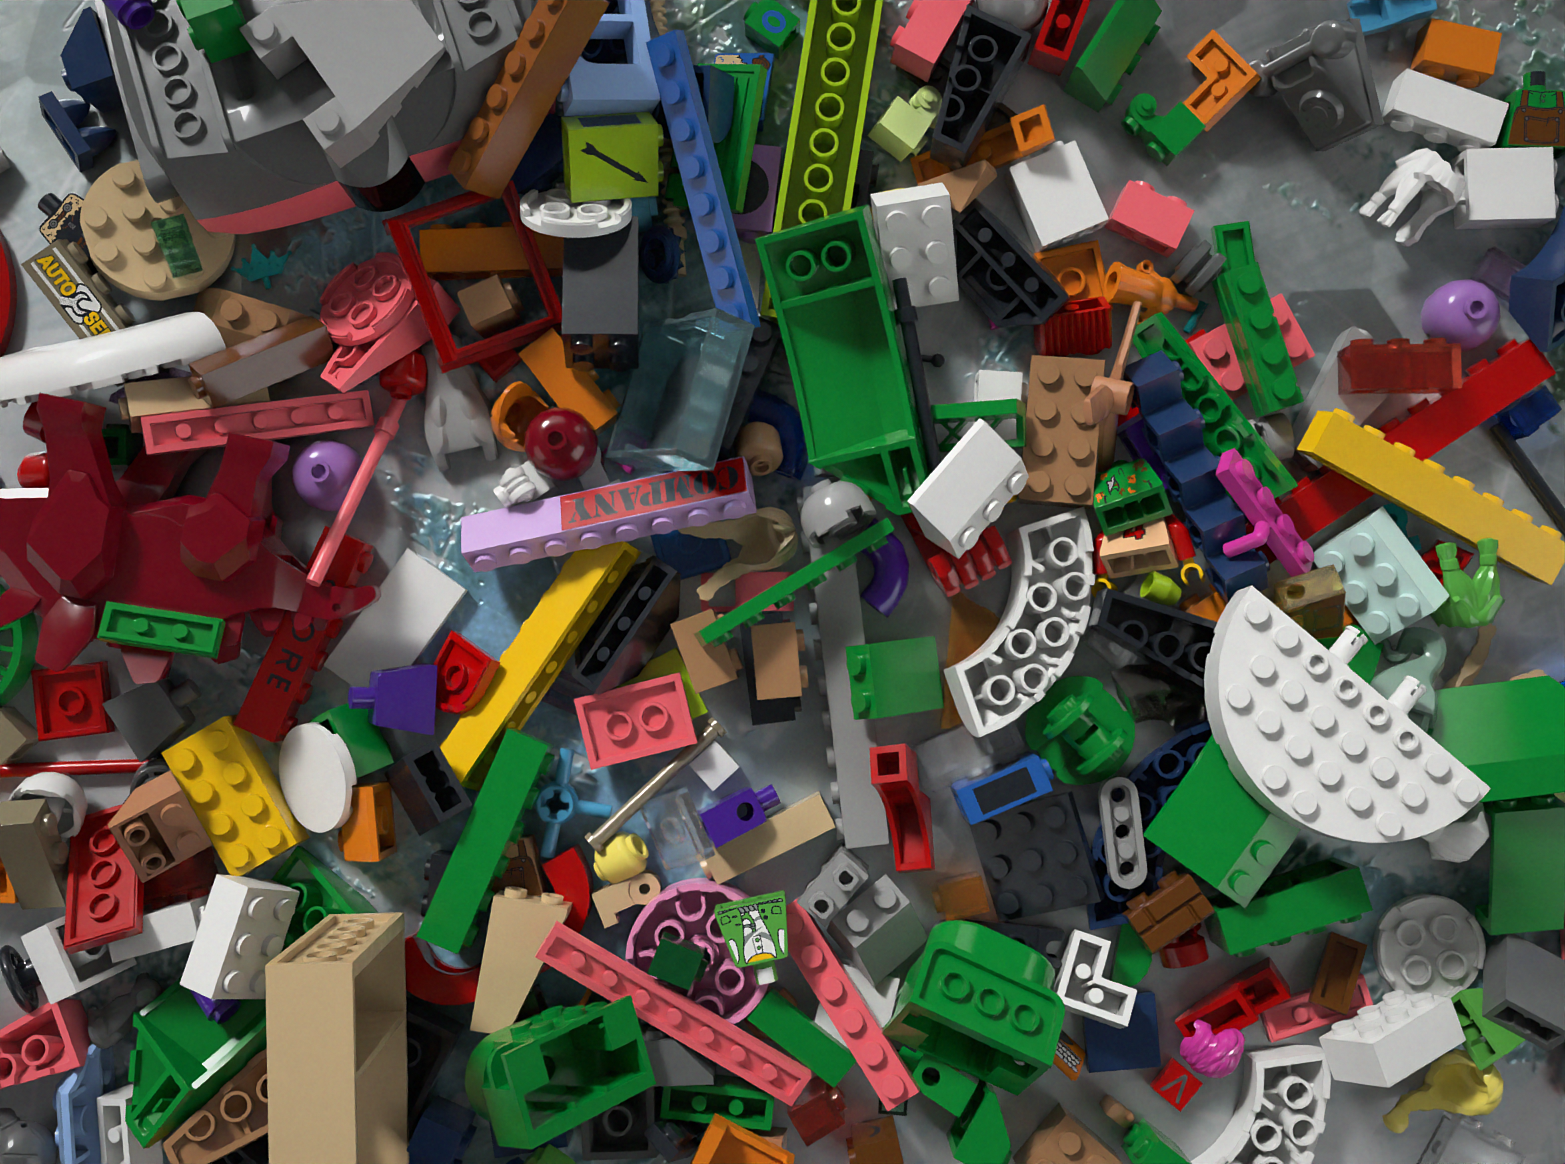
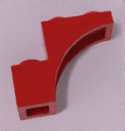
M905 743L869 748L871 784L880 795L888 817L894 847L896 871L898 873L935 870L930 798L919 790L917 753Z

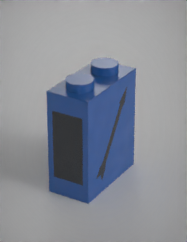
M1025 751L948 785L962 817L970 825H973L1053 791L1050 780L1054 779V775L1046 759H1041L1040 756Z

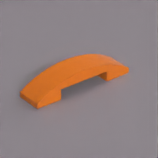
M1043 104L1010 118L1011 122L985 132L966 166L985 159L995 169H998L1054 142L1056 139L1046 106ZM931 150L910 158L917 184L954 170L931 159Z

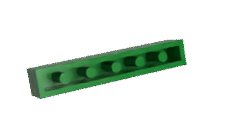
M507 729L416 937L455 954H459L466 946L470 948L473 946L481 928L476 925L481 911L487 913L493 902V896L496 893L491 891L496 877H503L511 858L507 857L506 854L511 842L517 844L524 831L525 823L521 822L526 808L532 810L540 793V789L536 788L541 774L545 776L548 774L554 762L555 755L551 754L554 745L518 729Z

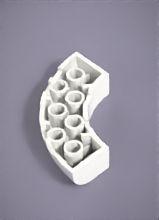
M189 312L83 339L34 347L0 357V408L7 407L8 402L11 401L18 405L38 401L39 393L63 397L74 394L76 389L78 391L92 388L98 389L122 383L124 378L135 379L157 374L158 368L161 366L163 369L179 365L185 366L225 350L226 346L219 330L211 319L204 313Z
M1084 507L1020 527L1005 535L1012 561L1010 593L1004 613L993 633L978 650L958 664L943 670L960 718L968 731L977 738L1004 727L1020 717L1033 704L1039 702L1056 679L1061 677L1074 656L1073 652L1080 636L1084 634L1091 610V607H1089L1091 588L1095 583V575L1092 574V552L1094 547Z
M1283 1045L1243 1051L1244 1080L1241 1096L1234 1115L1215 1143L1190 1162L1192 1164H1311L1315 1157L1313 1151L1319 1134H1323L1325 1129L1324 1115L1327 1099H1330L1331 1072L1323 1048L1311 1045Z

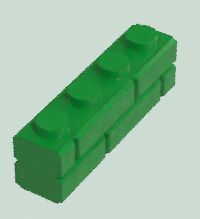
M1258 262L1221 274L1212 281V285L1256 417H1262L1304 402L1300 387L1296 386L1298 381L1277 318L1273 316L1274 309Z

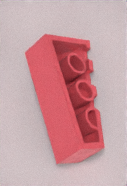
M63 999L52 1005L48 1002L0 1029V1089L85 1065L91 1039L87 1028L88 1019L81 1000Z

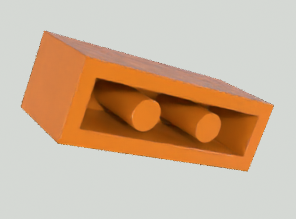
M553 327L518 353L558 407L570 408L583 414L594 426L597 436L621 419V416L616 411L621 406L609 389L602 393L594 381L600 377L594 369L581 372L573 368H566L562 335L559 336Z

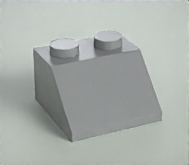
M886 874L839 912L830 921L826 929L827 933L873 987L879 984L928 940V936L911 902Z

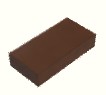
M1329 932L1308 1002L1338 1014L1347 1015L1367 944L1334 932Z

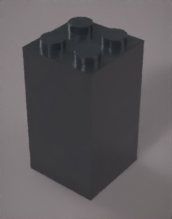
M632 216L631 221L625 227L609 234L585 238L564 237L562 340L566 368H573L581 372L593 369H611L616 372L639 369L638 216Z

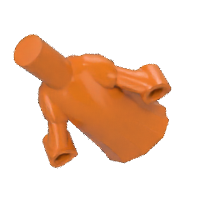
M1144 260L1137 264L1136 270L1125 266L1119 261L1114 262L1106 273L1103 296L1108 303L1132 306L1133 302L1139 301L1142 302L1143 308H1148L1146 311L1140 312L1137 326L1156 313L1162 312L1166 315L1174 307L1189 312H1194L1197 308L1198 299L1178 293L1175 285L1169 278L1161 277L1154 271L1153 263L1150 260Z

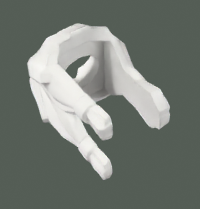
M1428 148L1416 150L1395 161L1397 168L1385 179L1379 192H1375L1370 201L1359 209L1362 217L1370 218L1388 197L1396 193L1395 199L1388 206V211L1377 220L1382 227L1390 228L1398 215L1421 189L1423 197L1419 210L1396 233L1395 241L1402 246L1409 247L1413 243L1418 242L1425 228L1437 216L1453 209L1457 205L1465 187L1464 176L1459 177L1452 171L1450 163L1442 160L1436 151H1431Z
M1478 802L1467 813L1449 825L1430 834L1420 836L1429 843L1431 859L1460 863L1470 859L1490 836L1489 820L1485 814L1483 803Z

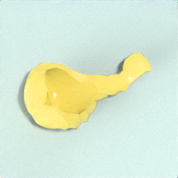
M1454 1049L1453 1051L1446 1052L1431 1063L1430 1070L1425 1075L1423 1086L1401 1095L1396 1106L1387 1114L1382 1115L1383 1122L1390 1131L1402 1133L1408 1127V1115L1411 1111L1438 1109L1452 1114L1461 1113L1469 1116L1489 1115L1502 1100L1503 1079L1494 1064L1480 1071L1466 1050Z

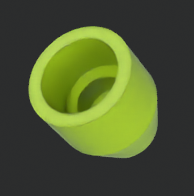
M1152 571L1147 574L1141 585L1140 596L1157 604L1175 605L1181 596V589L1171 578Z

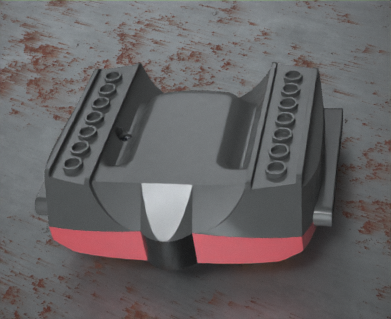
M94 0L143 179L153 200L156 203H161L180 196L195 219L208 232L249 234L310 221L356 206L372 212L392 211L414 199L426 182L451 174L447 168L452 156L460 146L471 121L480 111L489 88L494 84L507 55L513 49L526 20L530 17L538 0H411L443 43L446 51L418 88L413 87L400 103L402 108L395 117L390 116L379 130L378 134L380 137L374 145L342 168H339L325 152L303 121L305 117L335 97L309 58L278 80L253 49L211 63L204 49L197 51L187 31V27H190L186 18L183 17L176 0H152V7L155 10L154 18L147 26L137 30L130 29L127 25L121 24L102 0ZM238 0L246 23L271 6L312 1ZM556 99L547 115L555 113Z

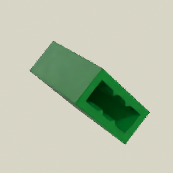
M935 636L845 647L854 720L878 719L944 708Z

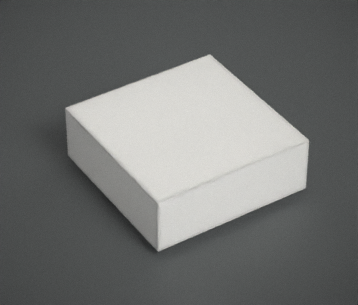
M717 740L689 764L712 791L740 767Z

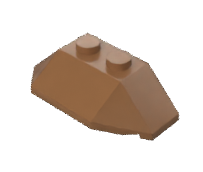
M208 287L198 293L193 312L204 313L212 320L222 336L226 349L308 317L285 307L224 289Z

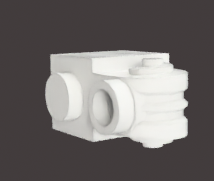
M529 460L517 468L511 467L507 469L502 479L498 482L499 486L493 489L505 507L544 500L560 490L553 479L541 475L529 463Z

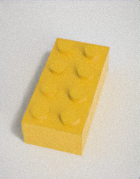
M236 714L220 718L161 754L231 876H245L306 841L310 836L289 809L282 787L252 734L233 725L238 715Z

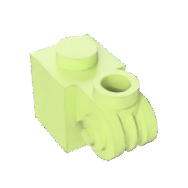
M924 86L916 92L908 103L897 96L884 110L867 136L900 162L910 153L916 156L928 140V137L924 135L929 126L932 129L936 126L942 103L940 93L932 86Z

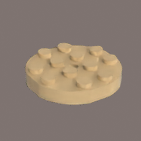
M138 160L119 163L103 173L90 187L82 204L80 224L93 265L107 281L133 296L148 300L164 301L199 293L213 284L223 274L231 261L236 234L208 232L195 219L180 196L156 203L145 185ZM157 222L166 224L165 228L161 231L152 229L151 225Z

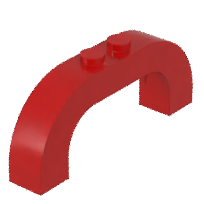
M578 843L554 858H550L542 864V867L554 888L555 894L564 896L563 901L572 903L571 911L564 925L579 934L591 912L593 903L591 894L594 890L589 863ZM418 931L405 938L407 991L420 999L440 1005H462L475 1001L482 962L470 967H454L441 961L433 953L427 941L416 937ZM545 963L540 974L548 970L551 966Z

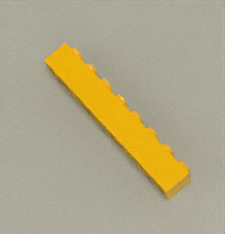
M1334 408L1333 412L1317 411L1296 450L1478 550L1477 542L1481 539L1493 538L1498 540L1499 546L1496 554L1499 563L1530 580L1548 585L1553 584L1565 563V542L1560 540L1563 535L1562 533L1545 525H1541L1540 528L1531 523L1534 519L1532 516L1517 509H1512V511L1502 507L1504 504L1502 499L1483 492L1482 495L1473 490L1475 484L1459 476H1454L1453 479L1443 474L1446 468L1428 459H1424L1422 462L1413 457L1416 451L1398 442H1395L1394 445L1383 440L1385 434L1380 430L1365 425L1364 428L1353 423L1355 417L1346 411Z
M621 541L602 545L596 549L574 551L572 556L563 564L559 575L550 588L543 593L539 604L529 619L522 624L516 638L509 648L502 653L499 660L501 663L480 702L467 713L460 715L459 721L449 736L439 746L461 786L480 791L507 729L515 728L521 730L632 568L642 553L629 543Z

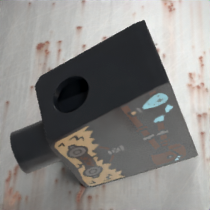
M73 192L69 193L63 201L54 193L44 195L38 203V209L48 218L40 226V233L49 244L58 239H67L70 243L76 242L88 257L85 263L94 274L98 273L99 271L93 265L80 224V213L84 199Z

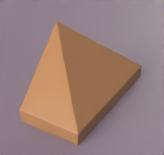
M984 159L919 183L918 186L943 183L950 194L951 209L961 212L997 177V172Z

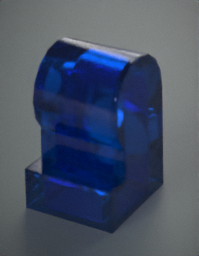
M1542 385L1517 399L1494 416L1498 422L1502 421L1514 439L1518 440L1529 437L1540 428V425L1558 414L1562 408L1547 386ZM1510 416H1511V418L1513 419V421L1516 423L1517 426H1515V425L1511 422Z

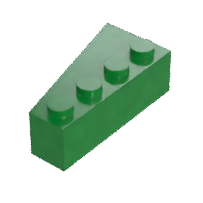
M176 0L183 17L186 18L190 27H187V31L197 51L204 49L211 63L253 49L239 30V28L247 23L238 0Z

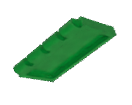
M698 63V66L712 65L734 76L731 128L725 139L720 143H713L731 213L742 214L768 70L761 64ZM673 148L670 168L679 170ZM680 171L679 173H669L664 199L673 202V206L680 210H690Z

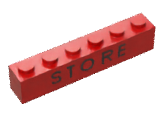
M324 527L306 566L309 570H311L331 527ZM345 533L323 580L334 587L347 586L357 589L356 584L361 573L365 574L372 564L374 555L371 554L374 546ZM287 610L233 725L272 743L284 741L289 731L297 726L298 718L295 717L300 705L306 704L313 691V685L310 683L315 672H320L324 667L323 664L328 659V652H325L330 640L335 639L340 633L343 620H329L326 628L322 631L316 630L313 622L305 630H296L292 625L291 611Z

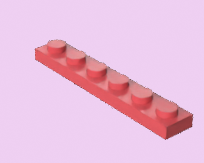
M368 390L140 417L147 456L226 446L229 432L264 440H276L369 428L375 425Z
M797 898L786 905L788 951L887 1111H890L919 1093L920 1087L888 1036L881 1034L882 1026L812 915L797 903L799 899Z

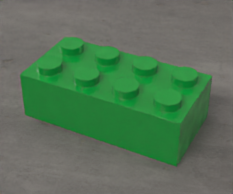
M1332 857L1267 878L1245 908L1222 892L1206 897L1214 908L1215 913L1204 919L1210 941L1229 955L1245 957L1254 954L1256 947L1268 943L1270 946H1279L1289 943L1292 940L1291 936L1303 932L1306 935L1324 932L1327 930L1326 925L1340 921L1342 924L1356 922L1362 919L1361 914L1372 911L1373 908L1360 868Z

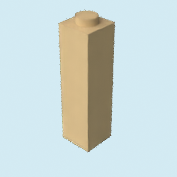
M193 376L124 383L125 397L118 398L121 420H129L131 433L142 432L140 417L212 409L213 407L202 398L198 400L195 397L188 382V379ZM265 387L216 408L270 402L268 389Z
M817 791L767 816L765 823L718 848L710 845L703 847L702 854L704 857L699 859V862L707 879L714 877L716 883L721 884L835 828V823L820 792Z

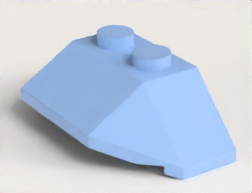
M92 1044L88 1047L85 1065L68 1070L55 1085L56 1090L52 1100L53 1108L57 1111L58 1127L55 1132V1144L59 1148L62 1164H101L96 1098L116 1090L113 1046L108 1049H100Z

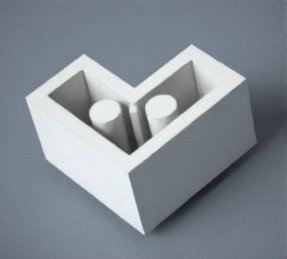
M1075 929L1069 934L1061 961L1062 966L1059 968L1053 991L1063 1000L1065 1010L1119 1029L1128 1027L1137 990L1101 978L1111 941Z

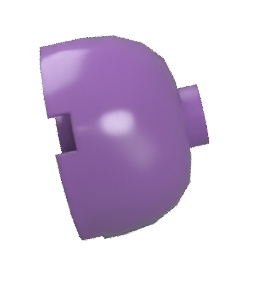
M1470 279L1451 281L1436 289L1425 300L1421 312L1422 329L1425 334H1429L1431 339L1436 342L1434 343L1436 347L1451 353L1467 352L1484 344L1497 330L1501 317L1499 302L1493 291L1483 283Z
M336 440L316 441L306 446L296 456L292 467V483L297 494L310 506L326 512L339 511L363 460L357 451L347 444Z

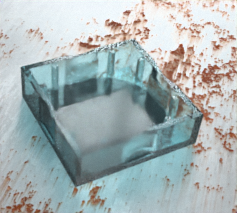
M718 308L690 313L680 319L669 317L645 322L639 341V369H631L628 387L617 415L605 458L641 472L714 470L755 325Z

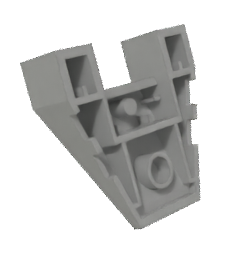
M312 0L271 6L239 28L255 53L277 80L309 58L335 97L305 117L303 121L339 168H342L374 145L380 137L378 134L379 130L390 116L395 117L402 108L400 103L413 87L418 88L446 51L443 43L411 0Z

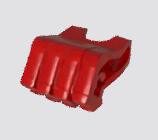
M913 512L900 515L932 578L947 597L960 592V584L966 590L979 584L977 575L983 581L996 575L994 566L1001 570L1012 564L1005 543L995 525L989 528L986 527L979 535L976 544L971 549L966 550L958 559L925 537Z

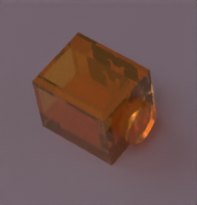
M977 870L935 880L937 891L931 892L936 913L943 912L947 921L990 911L982 877Z

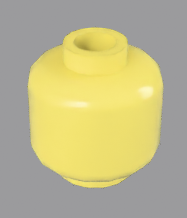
M626 831L615 833L602 845L604 849L598 853L596 850L594 852V870L597 876L603 881L608 880L611 884H617L642 873L647 866V858L649 856L647 846L641 837Z

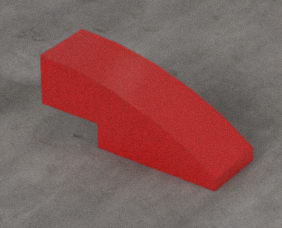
M1269 956L1207 994L1176 1018L1175 1024L1184 1037H1192L1195 1034L1196 1028L1193 1024L1197 1020L1210 1024L1214 1035L1230 1028L1241 1030L1258 1021L1260 1013L1291 998L1290 986Z

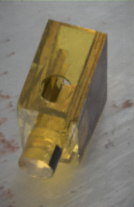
M1334 564L1287 578L1274 584L1273 604L1313 638L1324 639L1341 636L1344 625L1346 591Z

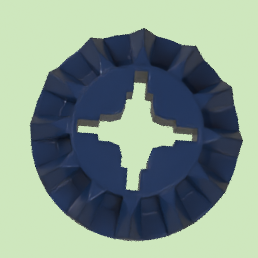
M663 225L651 227L644 234L640 244L639 257L641 267L645 275L654 283L667 284L670 280L677 279L678 270L684 267L680 259L681 255L686 251L679 247L682 237L675 235L672 227H665ZM657 249H663V253L667 255L666 261H664V256Z

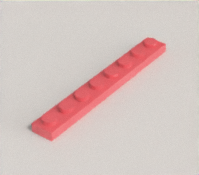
M558 921L555 922L536 952V958L611 1002L631 995L637 1017L791 1107L812 1077L810 1069Z

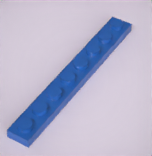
M673 30L646 42L722 334L723 336H730L761 327L684 30Z

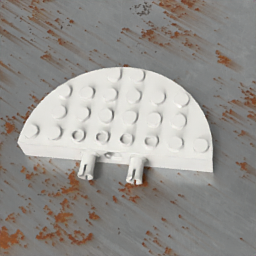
M1253 586L1236 591L1226 605L1213 632L1215 635L1205 664V703L1216 744L1220 745L1224 757L1229 763L1227 764L1229 769L1243 788L1259 804L1289 824L1314 834L1333 839L1365 843H1390L1424 836L1449 825L1473 808L1491 789L1408 718V712L1421 696L1427 692V688L1423 684L1417 687L1420 681L1406 675L1402 683L1390 698L1386 700L1349 668L1347 664L1368 641L1364 634L1357 637L1360 633L1358 629L1347 626L1341 636L1328 650Z

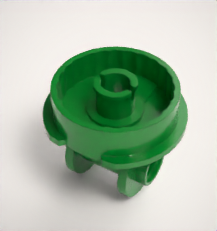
M1070 676L1055 681L1045 692V696L1029 708L1025 720V739L1031 750H1035L1041 759L1048 761L1050 767L1056 771V777L1061 781L1072 785H1088L1107 779L1123 766L1133 748L1135 723L1129 711H1123L1117 700L1107 691L1103 690V683L1098 679L1089 676Z

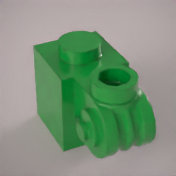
M1146 93L1138 94L1132 99L1125 110V118L1121 121V126L1130 136L1136 137L1139 135L1143 139L1142 143L1146 145V151L1151 158L1157 162L1162 161L1168 166L1199 136L1206 126L1181 101L1167 115L1158 116L1154 114L1157 108L1155 98Z

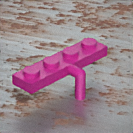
M1236 448L1222 453L1215 475L1254 526L1253 533L1223 544L1224 554L1230 558L1266 543L1295 583L1308 579L1312 562L1314 561V552L1310 544L1300 538L1295 531L1291 518L1287 514H1283L1276 505L1270 489L1263 487L1257 479L1251 463L1247 459H1243Z

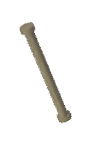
M713 717L707 721L708 726L697 736L698 743L686 746L593 834L589 832L584 836L598 853L604 849L602 845L716 737L720 736L722 738L727 733Z

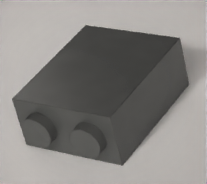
M1514 933L1499 935L1486 945L1483 969L1482 1016L1548 1052L1564 1042L1565 960Z

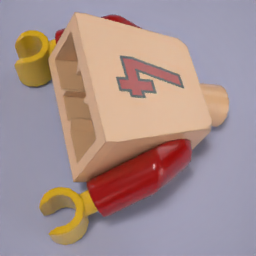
M1174 514L1106 537L1103 530H1101L1093 540V574H1097L1098 579L1095 581L1094 586H1092L1091 593L1095 598L1097 591L1102 590L1105 585H1107L1108 589L1118 591L1116 584L1109 581L1108 575L1110 579L1178 568L1179 561H1183L1184 567L1181 570V578L1187 586L1190 587L1187 576L1193 570L1199 571L1201 582H1205V572L1199 565L1195 564L1193 559L1196 556L1189 530Z

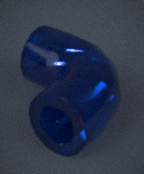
M759 389L751 407L747 423H767L778 431L783 459L781 465L773 472L800 482L809 459L800 414L793 405L777 395Z

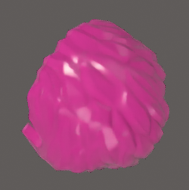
M1201 1020L1195 1021L1193 1024L1196 1028L1195 1034L1192 1037H1185L1180 1044L1182 1058L1187 1061L1194 1071L1209 1078L1221 1079L1232 1073L1237 1068L1244 1050V1035L1234 1028L1225 1029L1219 1034L1214 1035L1210 1024Z

